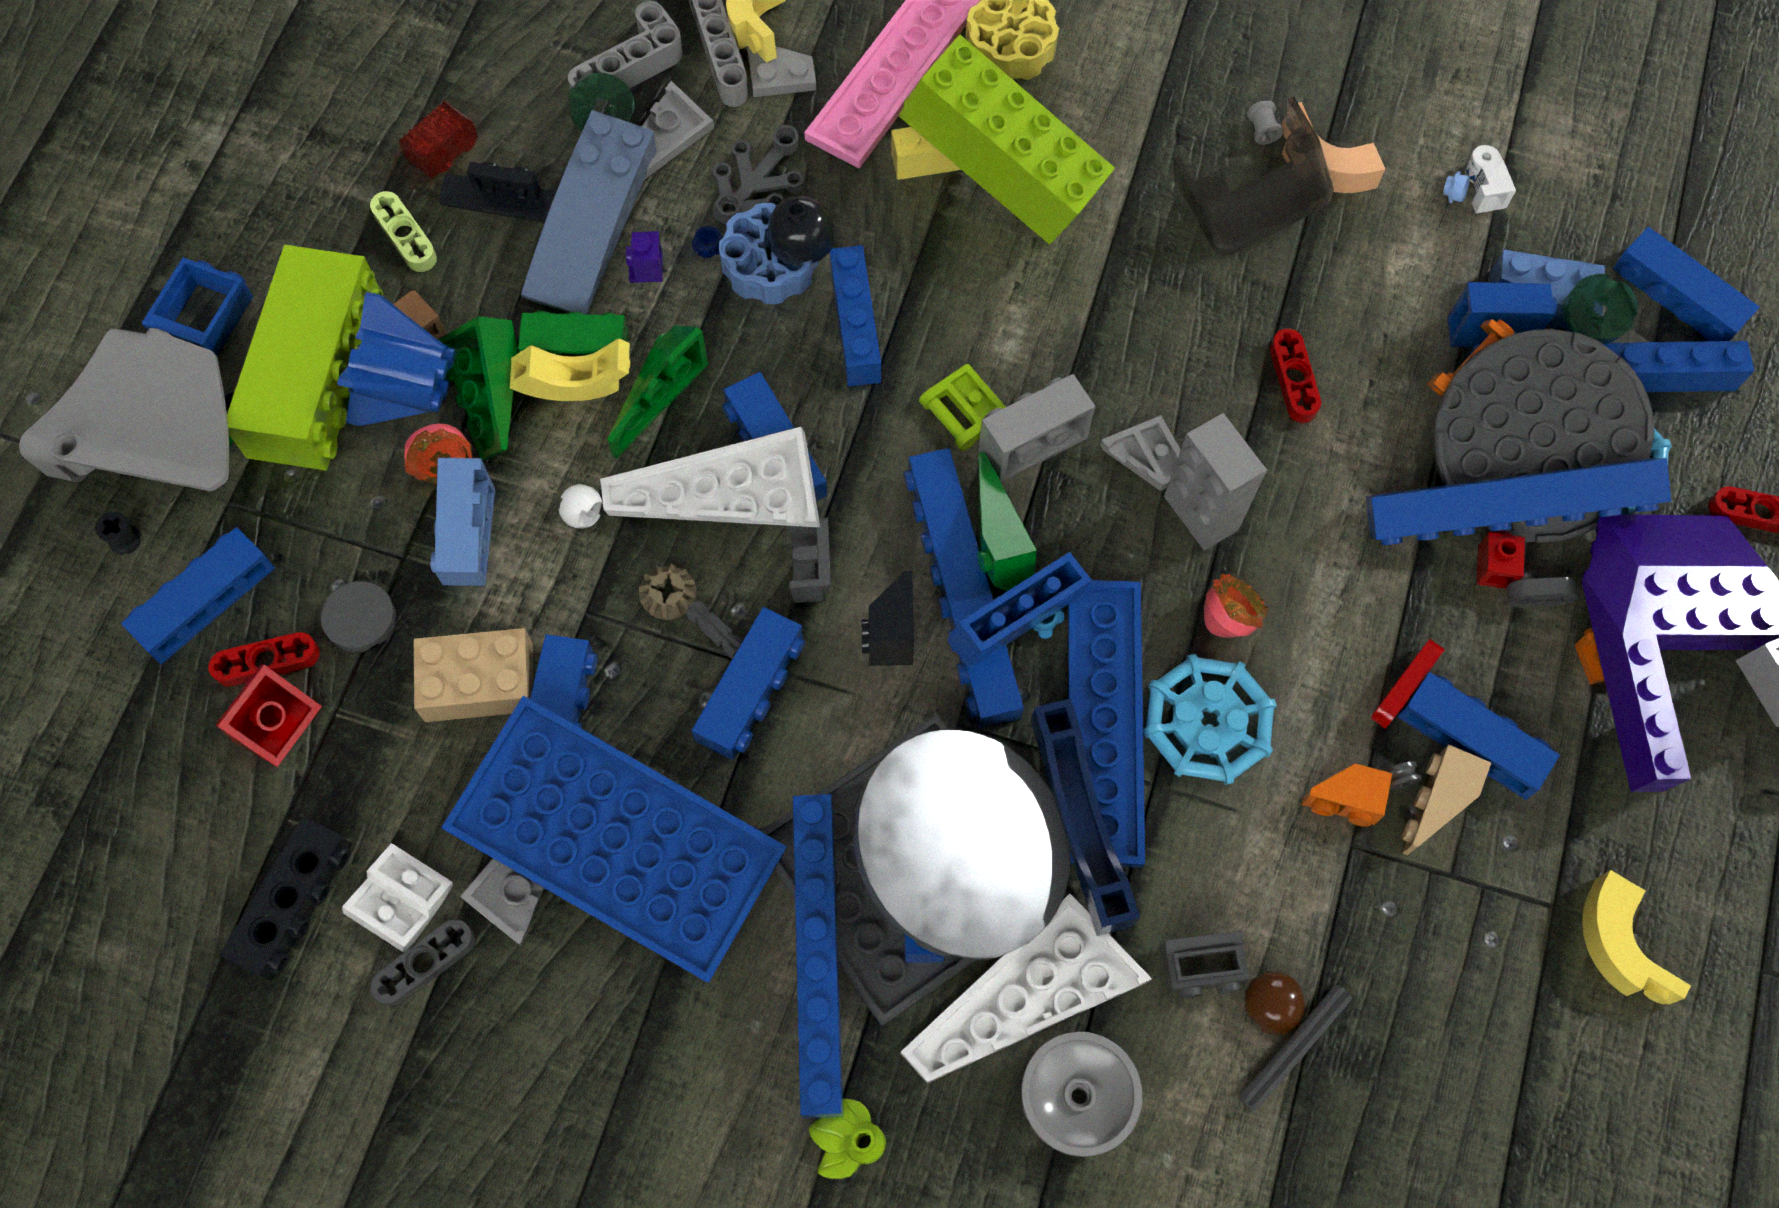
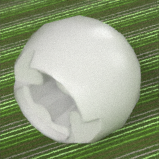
M582 484L571 486L564 491L561 496L563 500L559 509L562 520L568 526L580 529L594 525L600 517L598 513L601 509V504H603L599 493L593 487Z

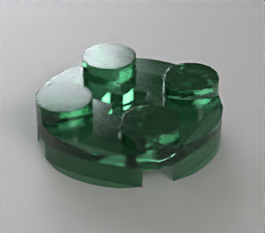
M602 72L590 73L580 78L574 87L570 89L568 94V110L571 120L580 131H583L591 110H594L598 97L603 101H609V106L605 108L606 115L630 122L632 113L634 114L635 102L630 88L625 82L614 75Z
M1594 274L1580 280L1563 300L1564 316L1569 328L1573 332L1591 337L1605 344L1618 340L1629 331L1633 325L1634 317L1637 315L1638 302L1632 289L1623 281L1616 282L1613 279H1609V275ZM1594 302H1598L1600 306H1607L1608 310L1604 313V316H1600L1594 311Z

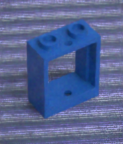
M182 257L142 321V325L146 330L156 328L165 331L173 337L211 350L218 356L251 302L253 295L245 284V279L239 274L232 271L225 273L216 270L205 261L198 260L194 262ZM197 285L227 295L205 332L175 322Z

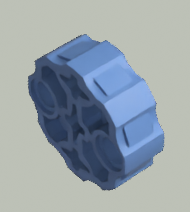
M773 203L756 204L751 210L744 213H736L726 223L727 231L719 241L722 271L732 283V290L744 299L753 298L761 300L764 304L783 303L786 298L794 294H802L811 285V276L814 269L818 266V262L813 263L812 260L801 262L802 266H793L782 262L774 255L768 240V219L776 207ZM767 247L771 248L772 259L770 261L767 259ZM740 255V257L732 258V256Z

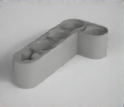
M645 1L640 3L635 9L638 35L570 70L568 82L573 101L578 107L583 109L593 108L681 61L683 50L680 31L659 3Z

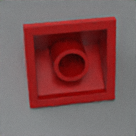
M261 664L215 726L235 743L273 766L278 767L322 706L266 665Z

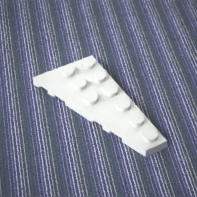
M802 427L600 479L603 508L609 516L820 527L806 437Z
M1069 894L1062 900L1056 914L1039 935L1022 947L1002 956L910 1042L900 1054L926 1083H930L1148 983L1152 978L1109 933L1096 936L1089 912Z

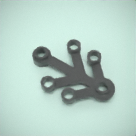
M782 125L775 129L773 132V148L753 171L750 163V144L745 140H737L732 144V157L737 162L741 186L734 194L730 184L732 180L731 166L725 162H719L713 166V180L718 184L720 196L713 205V215L719 223L726 225L736 213H744L751 210L756 204L781 203L784 200V197L778 193L770 194L764 199L748 200L753 193L786 189L789 193L795 194L803 190L804 178L799 171L793 170L785 175L767 177L783 156L791 155L798 149L799 135L794 127ZM740 149L746 150L744 153H738L737 151ZM719 172H727L724 176L718 175ZM791 180L799 181L797 184L789 183Z

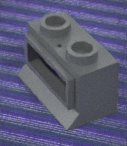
M819 518L820 527L788 526L792 540L793 581H790V590L794 603L825 601V594H829L831 575L828 518Z
M1243 930L1165 940L1159 948L1167 994L1179 993L1180 999L1202 996V990L1217 988L1218 994L1237 992L1241 990L1240 985H1243L1250 979L1243 947ZM1230 953L1233 969L1231 971L1181 976L1178 960L1180 958Z

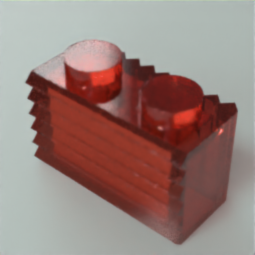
M442 101V104L438 105L437 109H433L432 113H428V116L423 118V121H419L418 125H414L413 129L405 133L404 137L399 139V144L405 158L432 179L439 172H446L451 167L453 160L462 152L470 151L479 137L473 121L447 101Z

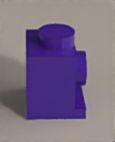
M659 231L632 232L631 246H626V263L629 266L630 283L663 282V251Z

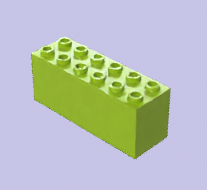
M960 34L920 79L899 114L901 119L1049 245L1075 219L1115 169L1114 166Z
M291 245L283 246L227 413L229 436L246 458L325 471L328 469L330 459L335 458L338 448L337 437L340 428H343L346 424V408L350 397V392L347 391L349 387L337 385L338 378L348 366L351 350H356L357 346L361 345L362 340L355 337L361 325L365 293L371 292L383 296V291L379 288L374 272L371 271L364 256Z

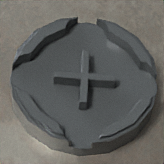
M355 581L340 586L329 595L322 607L320 620L324 633L335 646L348 652H364L370 650L369 647L375 646L377 643L380 645L388 638L395 626L396 611L391 598L381 587L371 582Z

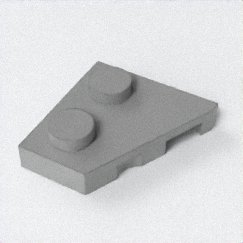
M747 46L753 97L816 90L812 56L776 46L777 58L766 63L758 53H753Z
M1161 415L1101 440L1100 444L1103 451L1159 491L1167 488L1181 451Z

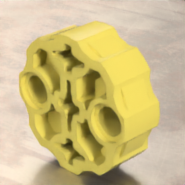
M981 0L977 5L972 6L968 12L965 39L1011 79L1022 78L1029 80L1041 74L1042 68L1046 63L1053 61L1059 33V27L1055 20L1056 10L1048 0Z

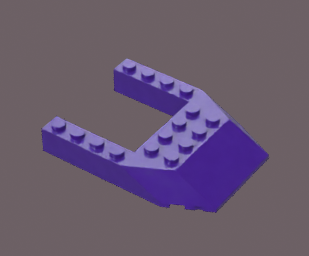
M1621 514L1598 517L1595 528L1596 539L1592 542L1589 552L1592 557L1589 569L1584 572L1582 585L1630 792H1664L1691 779L1660 650H1756L1779 638V581L1728 516Z

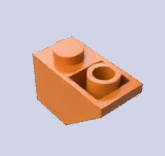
M1355 763L1312 787L1303 797L1301 805L1310 807L1313 813L1321 816H1333L1336 814L1347 817L1348 821L1354 825L1364 827L1371 826V824L1375 825L1385 815L1392 773Z

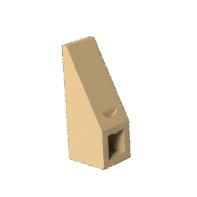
M1451 745L1446 746L1439 754L1433 753L1425 771L1426 774L1430 775L1427 786H1421L1414 800L1413 806L1418 808L1415 819H1409L1401 839L1406 841L1403 854L1408 856L1480 796L1491 762Z

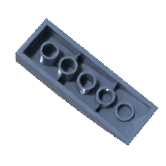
M591 110L543 226L521 293L522 298L566 313H588L647 175L649 164L655 156L656 143L653 130Z

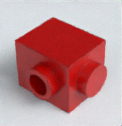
M1508 531L1489 532L1478 545L1476 585L1507 589L1510 583L1521 580L1524 577L1525 537L1514 536Z

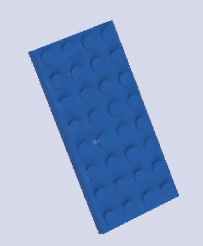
M524 695L441 827L707 983H710L787 848L784 844Z

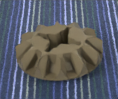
M672 563L667 567L656 566L654 571L644 575V580L641 586H639V597L643 608L647 613L658 619L670 620L681 617L696 599L697 592L694 579H692L686 569L677 568ZM670 580L673 590L677 592L670 593L665 603L662 592L656 590L664 589L666 583Z

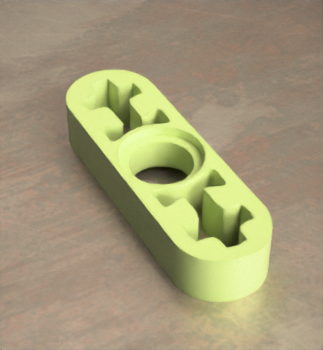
M383 191L376 194L370 202L371 211L397 251L413 271L425 272L430 270L435 265L437 256L429 239L395 193ZM388 205L389 208H392L395 216L390 218L386 210L382 209L384 206ZM409 226L412 228L411 233L405 237L395 236V232L399 227ZM417 245L420 252L425 254V256L419 258L414 254L412 247Z

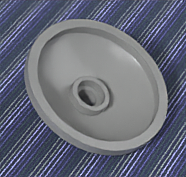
M1071 1032L1049 1040L1036 1051L1024 1072L1021 1098L1026 1118L1041 1140L1064 1154L1089 1157L1112 1150L1121 1144L1132 1132L1141 1112L1142 1085L1132 1060L1117 1044L1094 1033ZM1079 1089L1084 1092L1086 1096L1084 1103L1077 1104L1073 1101V1090Z

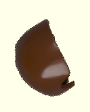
M1267 971L1253 978L1245 991L1247 1014L1249 1018L1261 1027L1264 1033L1269 1035H1286L1298 1028L1305 1015V1001L1303 990L1292 977L1285 973Z

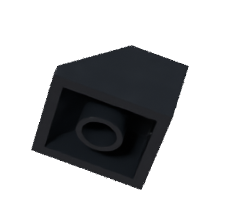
M904 571L869 605V619H861L862 654H869V666L913 665L914 613L912 571Z

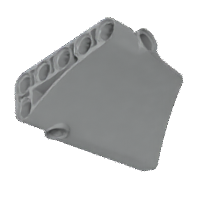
M149 328L146 333L111 329L105 334L94 355L73 385L45 415L21 436L19 442L20 453L45 475L73 482H81L94 469H100L206 491H214L226 483L229 476L228 421L218 358L211 350L173 337L160 329Z

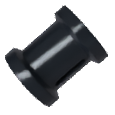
M105 513L96 522V534L101 540L108 543L113 552L119 555L130 554L139 547L141 533L135 526L129 524V520L122 513Z

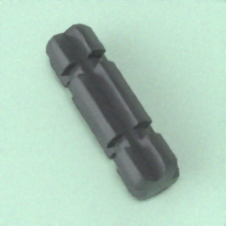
M697 600L692 603L686 610L687 617L695 625L699 624V629L718 647H722L723 651L733 659L743 641L737 635L733 636L732 630L713 612L709 613V608L701 601Z

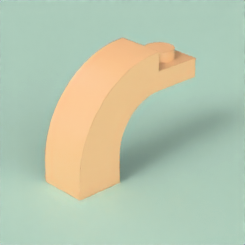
M1302 102L1289 105L1285 119L1282 121L1283 135L1287 139L1282 155L1295 173L1307 182L1333 192L1357 193L1378 187L1385 172V167L1374 143L1353 148L1333 146L1316 134Z

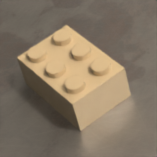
M525 628L414 639V709L424 722L512 714L523 695L530 699L534 684L533 643Z

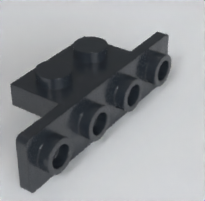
M470 161L467 169L468 177L449 173L444 177L438 198L442 206L545 223L556 194L554 191L541 189L535 173L526 168L515 167L512 169L500 167L495 163L487 161L482 163Z

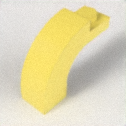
M726 0L727 16L738 50L748 46L753 53H758L766 63L777 58L774 32L760 19V16L786 0Z
M618 338L595 353L577 357L552 354L531 345L511 358L509 388L529 396L555 401H584L608 396L619 391V379L629 374L630 343Z
M1609 870L1595 879L1583 909L1582 925L1584 939L1595 966L1604 978L1625 996L1643 989L1645 996L1660 1004L1669 1005L1685 999L1691 985L1649 960L1635 941L1632 927L1633 917L1645 890L1614 871Z

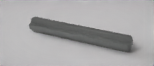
M1340 985L1332 987L1240 1094L1239 1098L1246 1107L1252 1111L1259 1109L1350 1003L1352 996Z

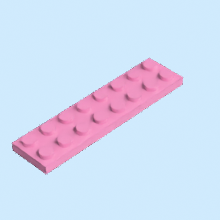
M905 0L804 132L805 141L860 169L898 118L904 107L905 99L937 58L945 52L965 28L970 8L977 5L981 0Z

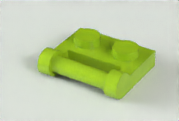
M968 363L928 389L919 398L920 404L926 410L930 409L956 439L954 443L961 451H966L972 447L980 438L982 419H984L986 414L996 408H1006ZM947 395L973 426L965 430L940 399Z

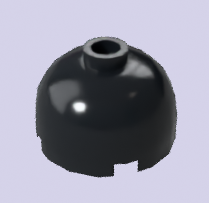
M793 196L779 203L769 217L768 240L774 255L782 262L793 266H802L801 262L812 260L815 263L830 253L835 244V226L828 209L818 200L808 196Z

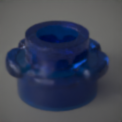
M701 227L694 235L692 248L703 258L719 255V241L723 236L714 227Z

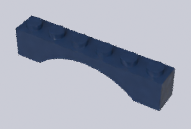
M1071 698L1034 707L1031 718L1032 728L1096 936L1134 927L1140 916L1128 878L1113 849L1099 809L1088 768L1081 729Z

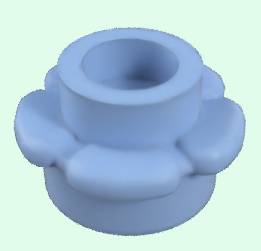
M1457 171L1454 176L1447 177L1443 195L1448 196L1449 203L1464 201L1470 176L1461 175V171Z

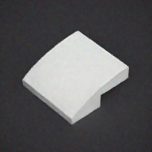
M391 843L366 871L367 879L342 906L343 914L405 953L435 915L451 890L453 882Z

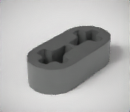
M1571 577L1523 579L1512 582L1507 586L1509 603L1513 607L1557 606L1569 604L1579 598L1576 581Z

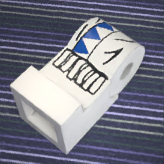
M1489 145L1478 146L1473 151L1465 168V175L1470 176V182L1474 184L1477 192L1472 201L1475 213L1505 209L1516 192L1507 167L1497 149Z

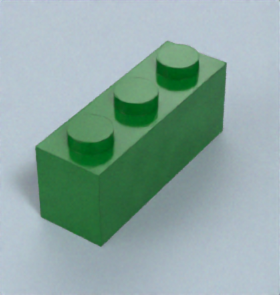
M546 311L522 313L518 350L520 353L532 345L560 356H585L597 352L618 338L628 342L629 332L625 316L610 312L601 315L583 314L580 312L551 314Z

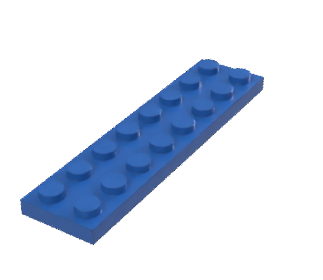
M1092 580L1078 599L1068 604V699L1071 698L1081 729L1094 792L1121 867L1143 868L1145 865L1141 582ZM1070 852V865H1074V861Z

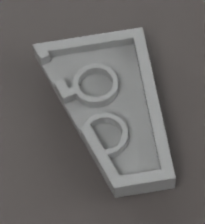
M672 81L665 88L666 93L660 102H655L650 109V116L641 126L654 131L656 153L649 164L645 179L714 129L713 120Z
M493 858L460 897L521 946L544 887Z

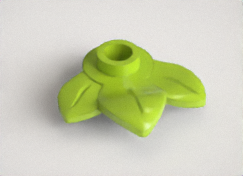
M843 1099L844 1117L819 1118L809 1127V1133L813 1141L822 1150L826 1151L817 1171L819 1175L825 1178L843 1179L850 1177L861 1164L874 1163L884 1153L886 1147L885 1135L877 1125L871 1123L869 1110L859 1101ZM864 1136H870L871 1142L869 1146L863 1149L859 1148L860 1139Z

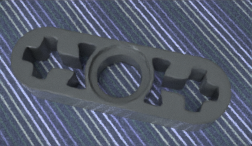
M457 919L443 923L373 977L371 982L373 997L383 1005L390 1007L400 1005L472 950L475 943L473 930L465 922ZM455 930L457 933L464 931L465 933L460 937L463 943L459 947L449 944L442 950L448 955L446 958L442 959L441 954L432 947L435 942L440 947L449 943L451 940L449 933ZM423 952L431 953L434 958L432 968L426 973H416L413 968L416 956ZM403 966L407 974L415 979L411 984L405 978L397 983L395 986L397 993L394 996L388 993L382 994L386 989L384 982L387 979L396 982L405 976L399 971Z

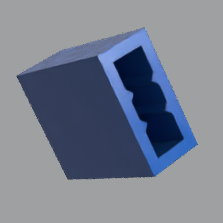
M1468 282L1447 317L1450 346L1474 347L1475 345H1480L1488 334L1479 326L1484 321L1491 319L1496 322L1498 319L1502 320L1514 330V334L1545 329L1557 312V300L1555 297H1552L1551 284Z

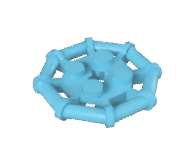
M1196 654L1187 655L1184 662L1158 680H1152L1148 685L1150 696L1146 728L1143 729V734L1145 738H1149L1172 766L1175 770L1173 774L1176 776L1186 775L1223 781L1225 785L1234 783L1236 777L1262 758H1268L1272 754L1273 714L1277 704L1275 699H1270L1245 669L1246 664L1243 662L1231 663L1200 658ZM1200 672L1230 678L1226 685L1218 681L1204 682ZM1190 675L1193 684L1190 688L1180 695L1170 690V688ZM1236 681L1255 704L1246 706L1233 691L1232 687ZM1164 701L1173 705V718L1171 723L1161 724ZM1203 712L1214 713L1218 717L1216 720L1218 726L1214 727L1211 724L1204 726L1201 722L1204 718ZM1259 714L1257 737L1254 739L1246 734L1249 722L1248 717ZM1173 733L1186 749L1183 757L1166 735ZM1238 745L1249 749L1233 762H1228L1226 754ZM1200 754L1210 755L1211 758H1216L1218 766L1193 762L1190 759L1193 755L1200 756Z

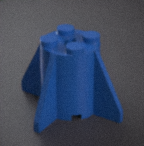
M366 292L361 325L355 337L362 340L361 345L357 346L356 350H351L348 366L338 378L337 385L349 387L347 391L350 392L346 423L362 426L427 412L438 413L442 400L446 401L450 381L445 380L447 370L453 366L456 350L442 344L382 295Z

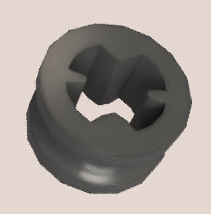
M1416 761L1404 762L1385 770V772L1392 773L1390 790L1407 788L1422 781L1421 774L1415 773V769L1418 767Z

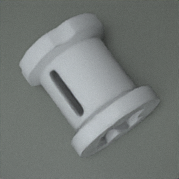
M1272 101L1257 102L1247 112L1248 119L1253 122L1255 128L1254 139L1256 143L1261 145L1273 143L1283 135L1282 126L1276 121L1274 114L1276 106Z

